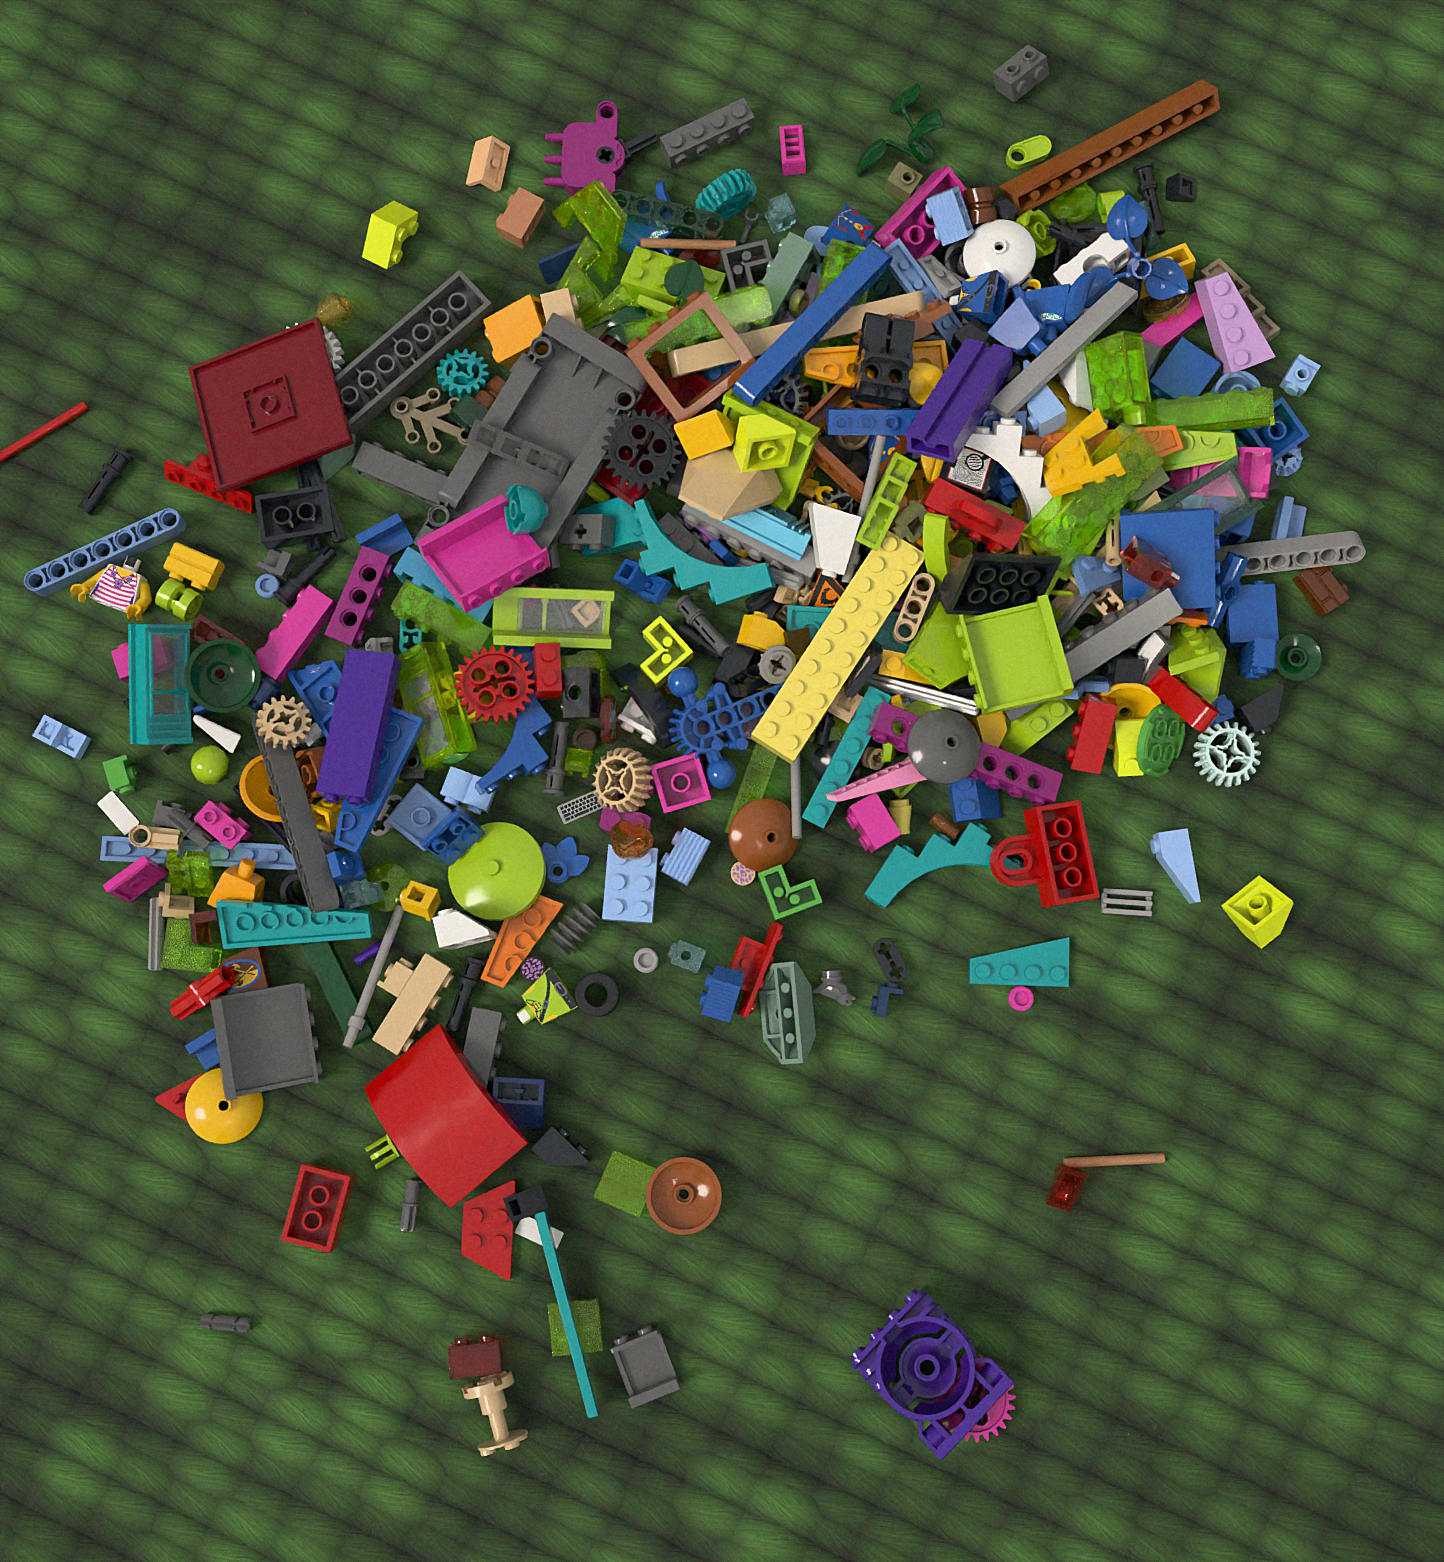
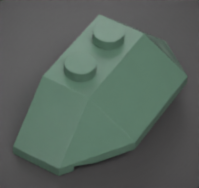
M796 961L775 963L771 965L770 971L765 977L764 986L759 991L763 1040L778 1057L781 1064L806 1063L816 1037L811 984Z

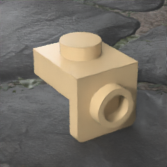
M165 883L164 892L159 891L158 906L162 907V917L193 919L194 897L170 895L171 883Z

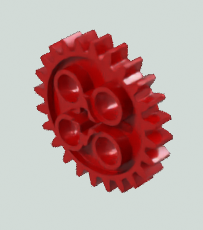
M491 645L488 652L482 646L481 654L479 655L473 650V659L464 657L466 666L458 665V670L462 674H455V679L460 682L454 684V689L461 690L456 693V699H463L460 702V707L468 706L466 711L468 716L475 712L476 721L483 716L485 724H488L490 718L494 719L495 725H498L499 718H503L504 722L508 723L509 715L517 719L516 711L519 710L524 713L525 707L523 704H531V700L527 696H534V690L528 688L535 686V680L529 679L533 676V671H525L529 667V662L521 663V654L513 657L514 649L505 653L503 645L499 651H496L494 645ZM504 665L509 668V671L506 674H499L496 669ZM476 673H483L486 676L484 680L479 682L473 680L472 677ZM512 677L516 678L515 681H508ZM492 681H495L496 684H498L497 689H494V687L491 685ZM508 688H513L517 691V694L513 697H507L504 695V691ZM474 689H481L479 692L473 691ZM484 695H489L493 698V701L485 705L480 702V699Z

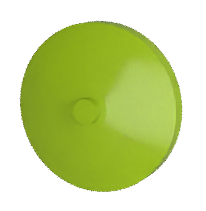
M505 822L487 823L481 825L485 833L478 841L449 866L448 879L452 894L466 911L481 919L502 921L520 915L536 901L545 883L546 861L538 842L524 829Z

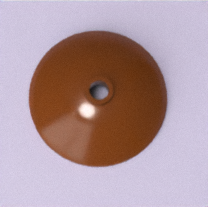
M770 798L755 799L743 805L734 815L729 827V845L734 857L746 868L758 872L786 864L793 856L799 839L792 838V814L790 808L782 802ZM769 833L773 834L771 841L767 839Z
M676 1157L662 1163L651 1175L646 1188V1204L653 1220L666 1231L680 1235L693 1234L706 1228L718 1214L722 1200L720 1182L714 1171L704 1162L692 1157ZM682 1189H686L689 1192L687 1198L680 1197L679 1192Z

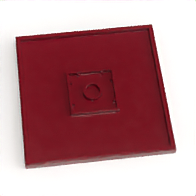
M318 317L188 368L217 492L221 495L354 444L324 329Z

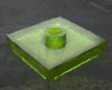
M613 1150L593 1198L640 1217L646 1203L648 1181L657 1168Z

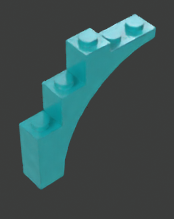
M641 499L634 502L636 509H633L634 517L637 523H641L643 530L640 533L641 540L645 547L648 546V550L639 552L641 556L639 566L641 571L646 573L647 576L653 577L675 569L676 573H673L675 584L677 587H681L683 591L710 583L711 587L708 588L709 596L712 602H716V605H724L776 588L768 563L747 567H724L697 559L681 549L665 533L657 521L649 501Z
M970 822L954 846L950 844L951 840L941 833L938 836L932 834L917 857L913 855L915 851L904 844L901 847L896 845L863 896L884 909L902 888L927 872L961 865L991 869L990 855L995 845H987L991 837L987 833L988 829L980 823L972 824ZM1007 857L1003 860V864L1008 870L1023 867V863L1013 857L1011 860Z

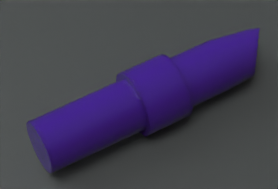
M395 935V937H394V940H393V942H392V945L395 944L396 935ZM382 941L372 944L368 949L354 956L355 963L360 965L370 958L376 957Z

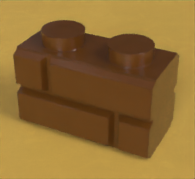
M1331 566L1307 568L1292 579L1320 618L1350 598L1347 586L1343 582L1337 581Z

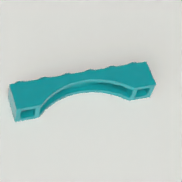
M872 686L868 687L802 818L824 829L837 804L835 801L828 800L826 794L846 786L871 738L870 735H867V731L875 707L881 702L889 703L892 696Z

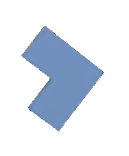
M1085 675L1073 683L1072 695L1058 699H1079L1085 691L1110 692L1111 686L1115 683L1102 675Z

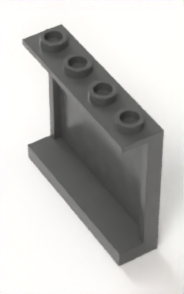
M302 981L210 998L226 1101L237 1099L236 1096L314 1081L319 1083L318 1076L322 1075L320 1060L316 1061L314 1052L319 1050L317 1037L312 1036L311 1027L315 1026L313 1011L308 1012L307 1002L311 1001L309 986L305 987Z

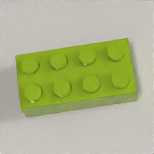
M635 246L621 279L619 299L634 304L638 295L641 294L674 307L677 296H672L666 291L664 278L671 267L686 261ZM700 266L704 276L703 290L707 291L718 307L724 291L726 273ZM681 298L679 307H681V306H683L685 303H687V302L684 301L682 298ZM703 309L694 313L697 316L711 320Z

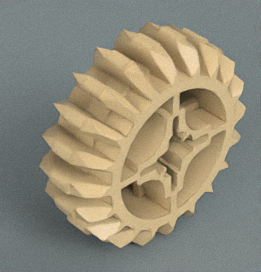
M617 748L607 751V756L600 757L601 763L595 765L598 771L592 774L596 777V781L592 785L596 787L593 794L599 796L597 802L603 804V808L610 807V810L613 807L617 808L619 813L638 811L639 807L645 805L644 799L650 798L648 790L654 788L650 785V780L654 779V777L649 775L652 767L647 766L648 759L642 757V753L631 748ZM622 763H627L628 766L626 768L620 767ZM620 794H624L626 796L622 800L618 798Z

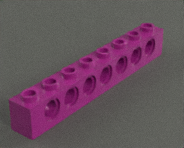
M881 702L874 709L867 735L872 736L873 740L878 743H890L895 745L897 750L908 753V735L911 727L920 716L886 702ZM893 724L900 728V735L894 732ZM947 739V744L953 747V742ZM980 741L979 761L972 773L966 778L972 780L980 779L985 781L986 785L991 788L1005 789L1013 797H1025L1030 799V802L1036 806H1044L1055 802L1063 774ZM984 760L989 763L990 771L985 769L983 765ZM1006 769L1011 772L1012 780L1007 777ZM1029 778L1034 782V789L1029 786Z

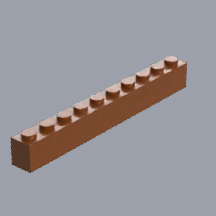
M1201 79L1000 185L1001 196H1006L1013 200L1018 207L1016 216H1020L1220 110L1218 89Z

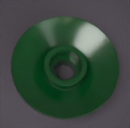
M1300 633L1286 635L1277 642L1276 670L1281 676L1288 680L1299 682L1305 681L1317 673L1321 666L1322 654L1318 644L1311 637ZM1292 655L1297 657V663L1291 661Z

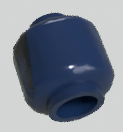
M267 675L261 677L258 691L247 706L258 712L263 710L264 702L271 705V698L274 697L278 702L282 696L279 690L281 686Z

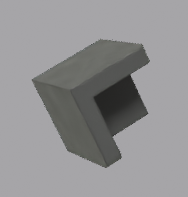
M271 549L264 563L257 562L256 567L264 573L272 574L288 582L287 578L291 576L297 559L285 551L280 553Z

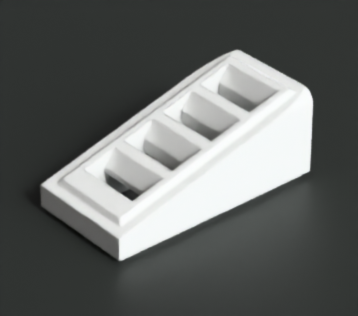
M197 714L194 715L193 720L199 727L226 750L234 753L241 735Z

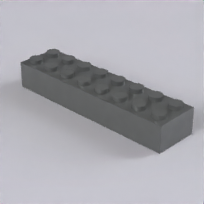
M460 269L336 375L352 434H357L385 410L395 398L401 396L436 366L440 359H444L446 353H451L484 324L483 319L495 313L492 303Z

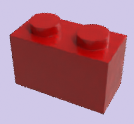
M535 643L532 651L533 679L535 680L534 699H559L562 692L560 643Z

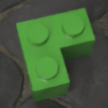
M782 865L758 873L759 881L775 921L822 903L814 879L790 888Z

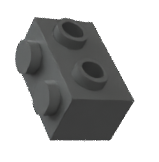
M1026 45L993 72L996 91L1011 101L1016 102L1049 75L1047 56L1030 45Z

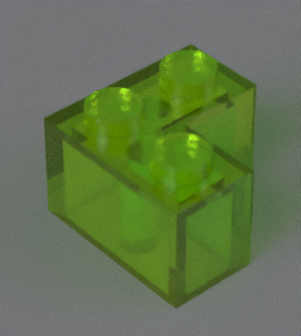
M168 918L160 968L211 973L220 966L222 949L198 947L201 922Z

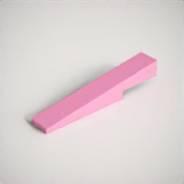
M910 758L827 793L826 796L830 801L840 802L927 779L915 769Z

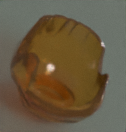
M627 820L616 823L610 831L612 849L622 859H641L652 849L654 837L641 823L634 826Z

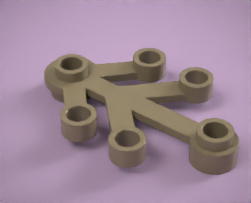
M430 388L425 395L414 399H409L405 396L395 398L390 405V410L396 419L402 420L406 431L405 438L409 445L417 446L421 442V437L414 429L411 418L421 422L428 442L427 449L431 455L437 456L442 452V445L437 440L433 427L456 437L464 448L469 444L466 442L467 439H463L462 436L464 433H470V427H463L461 429L438 419L451 413H460L463 409V404L459 398L452 397L447 404L426 412H422L417 408L429 403H439L441 401V394L437 388ZM432 393L438 394L435 399H431L430 395ZM454 402L459 403V407L456 409L451 408ZM404 404L406 408L402 411L398 410L399 405ZM411 435H417L415 441L409 440ZM432 445H439V448L437 450H431Z

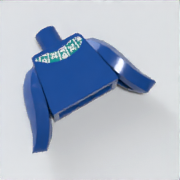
M665 181L656 183L655 198L622 223L620 228L609 225L601 226L596 235L607 239L630 255H632L635 246L641 247V238L674 239L678 218L666 191ZM646 248L671 257L676 253L675 249Z
M1085 272L1074 281L1072 286L1069 283L1024 291L1017 284L1009 288L1013 295L1014 301L1021 296L1027 298L1032 303L1048 328V332L1044 335L1042 341L1047 346H1050L1057 339V333L1065 332L1081 316L1096 274Z

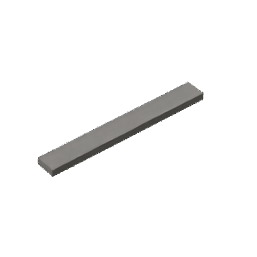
M1118 281L1002 389L992 400L989 409L1003 417L1010 418L1138 298V291Z

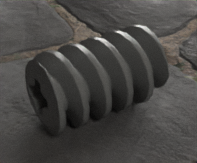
M583 901L579 902L581 911L576 908L572 909L574 917L565 915L567 924L558 922L559 932L554 929L550 930L553 936L551 940L567 956L570 955L568 947L577 949L575 940L584 942L585 939L582 933L591 935L592 932L589 926L598 928L599 925L596 919L602 920Z

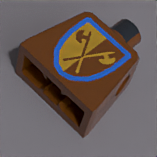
M264 946L250 947L221 961V966L225 965L231 968L236 975V983L227 988L228 994L274 986Z

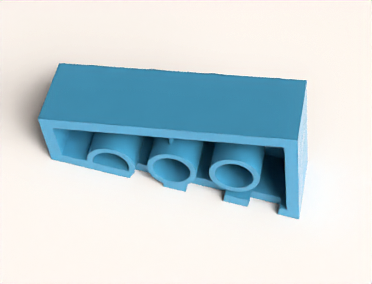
M410 547L406 548L393 570L401 583L410 588H416L424 596L485 629L493 615V598L483 603L480 607L465 613L423 559L421 553Z

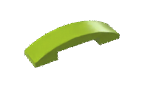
M927 512L924 515L923 523L924 560L928 574L934 579L935 589L939 591L945 575L953 569L948 548V542L953 536L949 516Z

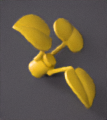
M913 363V368L909 371L908 378L911 381L909 390L911 398L917 404L924 405L942 377L943 372L936 366L928 363ZM921 455L924 473L928 481H933L939 475L943 460Z

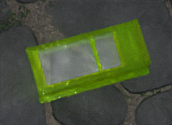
M444 641L420 642L398 655L397 658L402 663L397 683L406 712L425 721L416 740L423 763L422 770L439 771L444 768L442 761L455 754L477 751V744L465 707H460L462 699H456V693L459 690L454 689V684L457 682Z

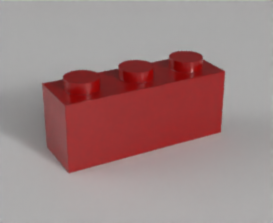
M1086 693L1085 699L1080 700L1078 706L1079 722L1074 723L1072 729L1073 745L1068 746L1066 760H1069L1071 769L1094 774L1101 773L1118 708L1115 698Z

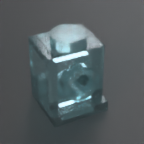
M787 193L769 200V210L764 212V215L773 233L776 234L794 226L796 211Z
M368 879L339 886L345 909H353L384 900L379 881L369 883Z
M679 940L677 944L672 943L667 956L671 958V964L698 974L707 951ZM684 951H688L691 954L690 959L687 961L681 958V954Z

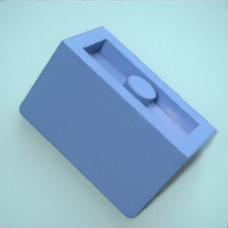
M1284 496L1277 502L1270 540L1301 537L1307 508L1294 505L1293 497Z

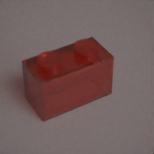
M486 1334L479 1336L480 1340H470L469 1337L455 1338L454 1342H451L448 1346L450 1379L501 1374L504 1370L502 1337L495 1338V1334Z

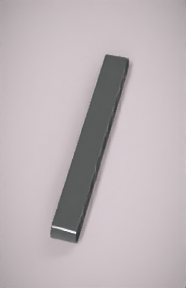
M253 712L251 716L253 730L309 910L312 914L337 909L339 907L338 893L291 744H288L287 749L284 750L282 744H278L276 748H273V741L265 743L266 735L259 736L258 731L261 727L256 726V720L260 719L257 717L258 712ZM273 713L269 715L267 723L270 721V719L274 718Z

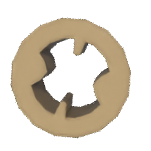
M872 746L867 747L861 756L862 765L874 770L880 769L884 764L882 763L883 750Z

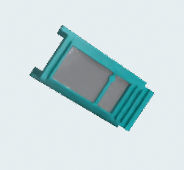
M128 624L130 744L193 743V737H191V696L184 680L185 666L190 656V629H192V625Z

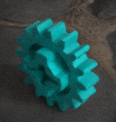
M455 349V355L452 356L446 353V360L440 359V367H437L438 384L442 385L443 392L449 390L450 397L456 393L459 399H462L463 395H467L471 399V393L478 394L480 388L486 389V381H489L488 364H484L483 357L477 358V352L475 351L470 355L467 349H464L463 353H459Z

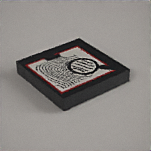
M964 446L955 463L943 460L938 477L968 493L983 498L986 494L996 460L981 451Z
M874 640L845 683V694L850 698L856 696L882 663V645Z

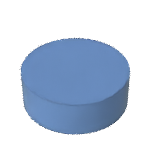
M264 574L257 579L255 588L261 597L273 599L275 598L273 592L281 588V583L274 575Z

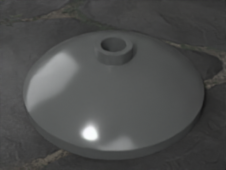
M946 709L930 711L913 724L908 735L907 749L913 766L923 777L932 782L952 784L961 781L972 773L979 761L980 741L973 725L957 712ZM947 739L953 742V747L947 744Z

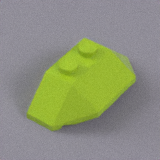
M1201 628L1217 649L1220 661L1177 675L1212 704L1218 697L1227 649L1214 628Z
M1081 695L1079 699L1057 698L1044 701L1013 722L1006 715L1007 731L1000 747L1004 751L1020 756L1078 710L1080 700H1084L1085 697Z

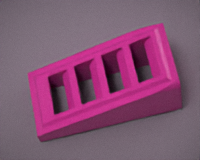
M779 126L783 175L805 174L806 160L803 126ZM787 136H798V138L785 139Z

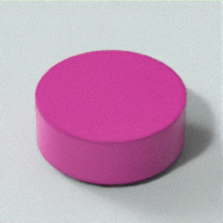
M1017 986L1010 990L1008 1003L1014 1010L1025 1011L1033 1004L1034 996L1029 988Z

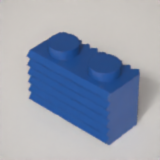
M1256 637L1239 649L1241 651L1239 653L1241 656L1239 660L1241 662L1238 663L1240 665L1238 674L1245 676L1246 680H1260L1262 676H1267L1268 673L1276 669V639Z
M719 965L715 966L713 973L708 972L704 987L709 989L708 992L703 990L699 1005L703 1006L701 1014L730 1023L744 973H739L738 970H730L724 966L720 967Z

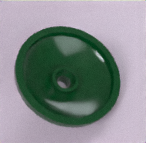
M216 638L204 642L192 652L185 666L184 680L190 696L196 703L213 712L227 713L244 707L253 699L260 685L261 671L256 656L247 646L233 639ZM218 669H221L223 672L220 678L215 676V672Z

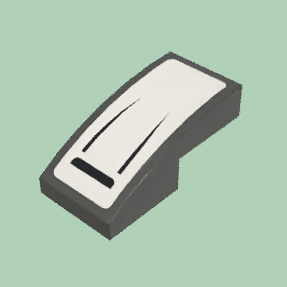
M1160 630L1150 633L1137 652V655L1145 659L1142 677L1144 685H1147L1163 668L1159 662L1174 647Z

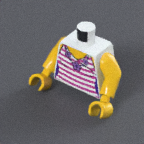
M127 556L122 568L109 564L83 584H74L70 588L71 597L79 594V602H84L86 594H90L89 597L97 603L125 612L128 620L132 616H136L137 621H142V613L145 612L152 602L148 580L142 575L137 574L141 561L131 556Z

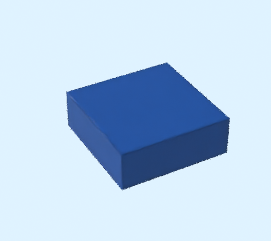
M713 539L709 543V546L732 567L737 565L739 559L727 546L717 539Z

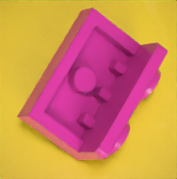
M209 800L194 817V820L230 850L241 839L248 842L254 835L248 830L251 826L241 817L236 820L230 815L232 810L223 802L217 804Z

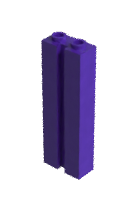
M966 338L906 431L907 452L955 463L1013 368L1012 347L993 344L989 348L986 347L984 341Z
M347 649L316 792L323 797L324 801L338 803L339 800L348 799L347 803L355 806H362L363 803L372 804L402 663L395 654Z

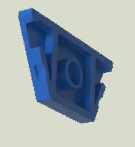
M333 659L322 662L319 665L306 666V669L289 670L286 672L326 739L343 670L339 663Z

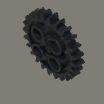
M645 409L641 410L640 416L637 415L635 410H632L631 418L626 413H623V422L615 419L613 422L616 428L610 426L607 428L611 436H603L608 445L602 446L601 449L608 451V454L603 456L602 460H609L610 462L605 469H614L611 477L619 475L618 484L621 485L628 481V489H631L636 484L637 490L641 491L643 484H645L647 490H651L652 482L657 487H660V478L668 481L669 477L666 473L674 474L676 472L672 464H680L674 458L675 455L682 454L681 451L675 449V446L681 443L680 441L673 440L676 432L669 431L672 423L662 424L664 416L656 420L655 411L651 412L649 417L646 416ZM634 426H638L643 430L644 435L641 440L633 437L632 429ZM651 431L654 432L652 439L644 448L646 454L640 455L634 467L629 469L631 461L639 451L636 446L643 445ZM655 440L661 441L664 445V450L661 454L656 453L652 448ZM621 447H626L630 451V458L628 460H622L619 457L618 451ZM641 461H646L650 464L651 470L649 474H643L640 471L639 465Z

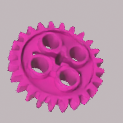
M958 1356L959 1364L957 1365V1377L954 1384L945 1394L932 1398L933 1402L946 1399L957 1388L962 1373L961 1356ZM977 1363L978 1371H980L986 1364ZM978 1379L972 1396L976 1393L979 1400H973L972 1403L970 1400L966 1402L971 1408H975L985 1397L984 1392L986 1388L982 1384L978 1388ZM1013 1385L990 1408L984 1420L978 1422L965 1435L964 1440L966 1442L969 1440L970 1435H973L977 1443L979 1442V1436L982 1434L988 1441V1432L992 1431L994 1435L998 1436L996 1427L1000 1426L1006 1429L1003 1419L1012 1420L1007 1410H1015V1406L1009 1403V1400L1015 1399L1016 1396L1013 1393H1008L1014 1387ZM960 1408L955 1413L939 1420L942 1423L948 1421L946 1427L952 1430L964 1420L962 1416L965 1414V1411Z

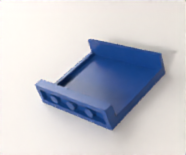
M1213 503L1209 504L1208 508L1130 513V509L1120 510L1124 604L1132 598L1138 599L1144 595L1146 589L1150 586L1162 583L1170 589L1181 609L1216 607V599L1221 598L1220 584H1215V575H1220V560H1215V551L1220 550L1219 535L1214 536V526H1219V511H1214ZM1136 537L1142 540V543L1146 548V552L1158 554L1163 557L1165 556L1167 559H1163L1156 555H1146L1145 553H1143L1141 551V548L1138 544ZM1165 561H1169L1171 567H1169L1167 565V562L1165 563ZM1170 571L1177 574L1180 577L1179 580L1173 577Z

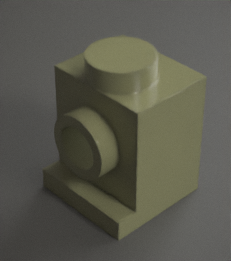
M911 500L908 502L909 505L894 517L893 523L895 527L892 530L899 539H906L914 543L923 535L924 515L927 513V510L923 505Z

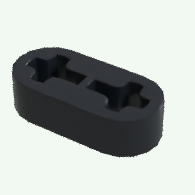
M885 938L876 941L873 945V954L885 977L892 983L902 982L907 976V968L895 944ZM880 943L890 946L891 949L888 950V954L891 959L887 960L884 954L879 955L877 950L880 949ZM891 961L896 968H902V971L899 973L900 978L898 979L896 976H890L889 974L892 971L889 964Z

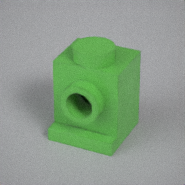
M123 755L102 762L112 791L121 795L135 791V788L138 787L136 783L138 774L135 767L131 766L132 763H135L133 757Z

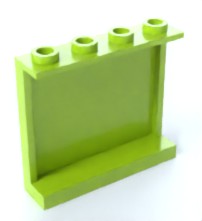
M732 387L724 394L721 402L725 405L722 414L738 424L739 418L742 416L765 414L794 428L796 431L788 467L774 468L783 491L771 505L776 509L786 511L795 501L821 429L764 400H761L755 407H751L733 393Z
M1047 594L1038 596L1037 601L1034 603L966 619L963 618V614L959 615L958 624H955L957 638H962L964 647L961 648L962 658L964 662L969 663L970 670L967 671L970 686L975 685L977 693L973 694L976 709L981 708L983 716L1072 695L1074 686Z

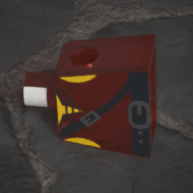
M1137 536L1132 538L1119 555L1126 573L1155 590H1158L1163 584L1172 589L1179 581L1180 577L1173 572L1169 560Z

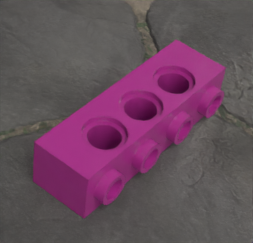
M362 546L324 635L357 649L358 644L361 645L366 636V631L364 630L367 623L373 620L376 609H374L376 602L382 599L385 592V581L392 576L395 565H393L394 561L390 556ZM371 571H376V578L370 582L366 581L367 574ZM362 593H366V601L362 604H357V597ZM356 615L357 622L353 626H348V618Z

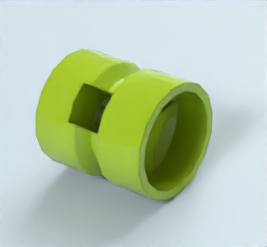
M169 578L158 590L155 603L168 612L173 611L175 616L188 622L199 611L203 595L191 588H185L184 584Z

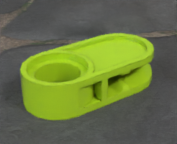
M1039 135L1010 146L1006 155L1007 165L1012 169L1019 170L1044 161L1051 151V141L1046 136ZM1020 152L1024 159L1019 162L1012 159L1011 154Z

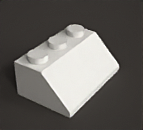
M453 908L439 911V916L432 918L439 948L453 950L496 939L498 936L497 932L470 916L453 910Z

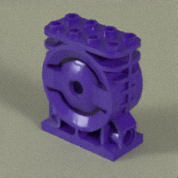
M914 1289L905 1298L904 1301L907 1304L902 1310L896 1308L886 1320L889 1323L884 1329L878 1327L868 1338L871 1343L866 1348L861 1346L851 1356L853 1359L851 1366L899 1414L918 1421V1436L941 1461L1015 1381L993 1359L978 1358L971 1339L962 1328L924 1290L918 1292ZM943 1327H946L948 1330L939 1339L919 1338L906 1346L899 1360L901 1380L891 1389L890 1383L897 1377L895 1364L897 1354L902 1345L915 1335L921 1333L937 1334ZM964 1347L966 1353L960 1359L962 1366L961 1378L954 1392L942 1401L934 1403L920 1402L914 1409L909 1408L908 1406L918 1396L923 1398L939 1397L952 1387L957 1377V1361L955 1356ZM925 1360L932 1361L935 1366L933 1374L929 1376L925 1375L921 1369V1365ZM977 1363H987L980 1371H978ZM978 1379L990 1393L975 1408H971L966 1402L972 1395ZM962 1408L965 1411V1419L951 1433L939 1419L949 1416ZM924 1420L931 1423L925 1430Z

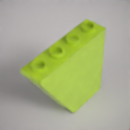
M937 596L904 655L902 662L942 690L968 678L967 671L970 670L968 662L963 661L961 648L964 647L962 638H957L955 624H958L959 615L946 614ZM963 615V618L966 619L975 615Z

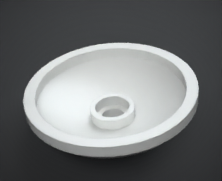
M995 220L980 225L968 237L963 250L964 267L970 278L998 270L1009 281L1008 289L1026 279L1033 269L1036 259V247L1032 236L1022 225L1010 220ZM1001 245L1003 249L998 251L995 247Z

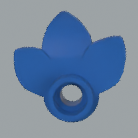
M572 837L562 840L556 848L546 842L541 848L546 861V876L555 884L565 882L569 876L580 875L589 863L588 856L577 855V846ZM557 867H561L563 870L560 876L554 875V869Z

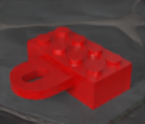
M940 477L930 482L920 502L928 513L949 516L951 531H962L965 533L964 537L974 543L980 541L986 544V549L992 553L1013 551L1027 524Z
M1080 800L1038 806L1023 811L1027 835L1003 839L992 849L990 867L995 878L1008 887L1038 884L1042 908L1100 898ZM1017 854L1023 858L1024 864L1020 869L1008 870L1003 864L1006 856Z

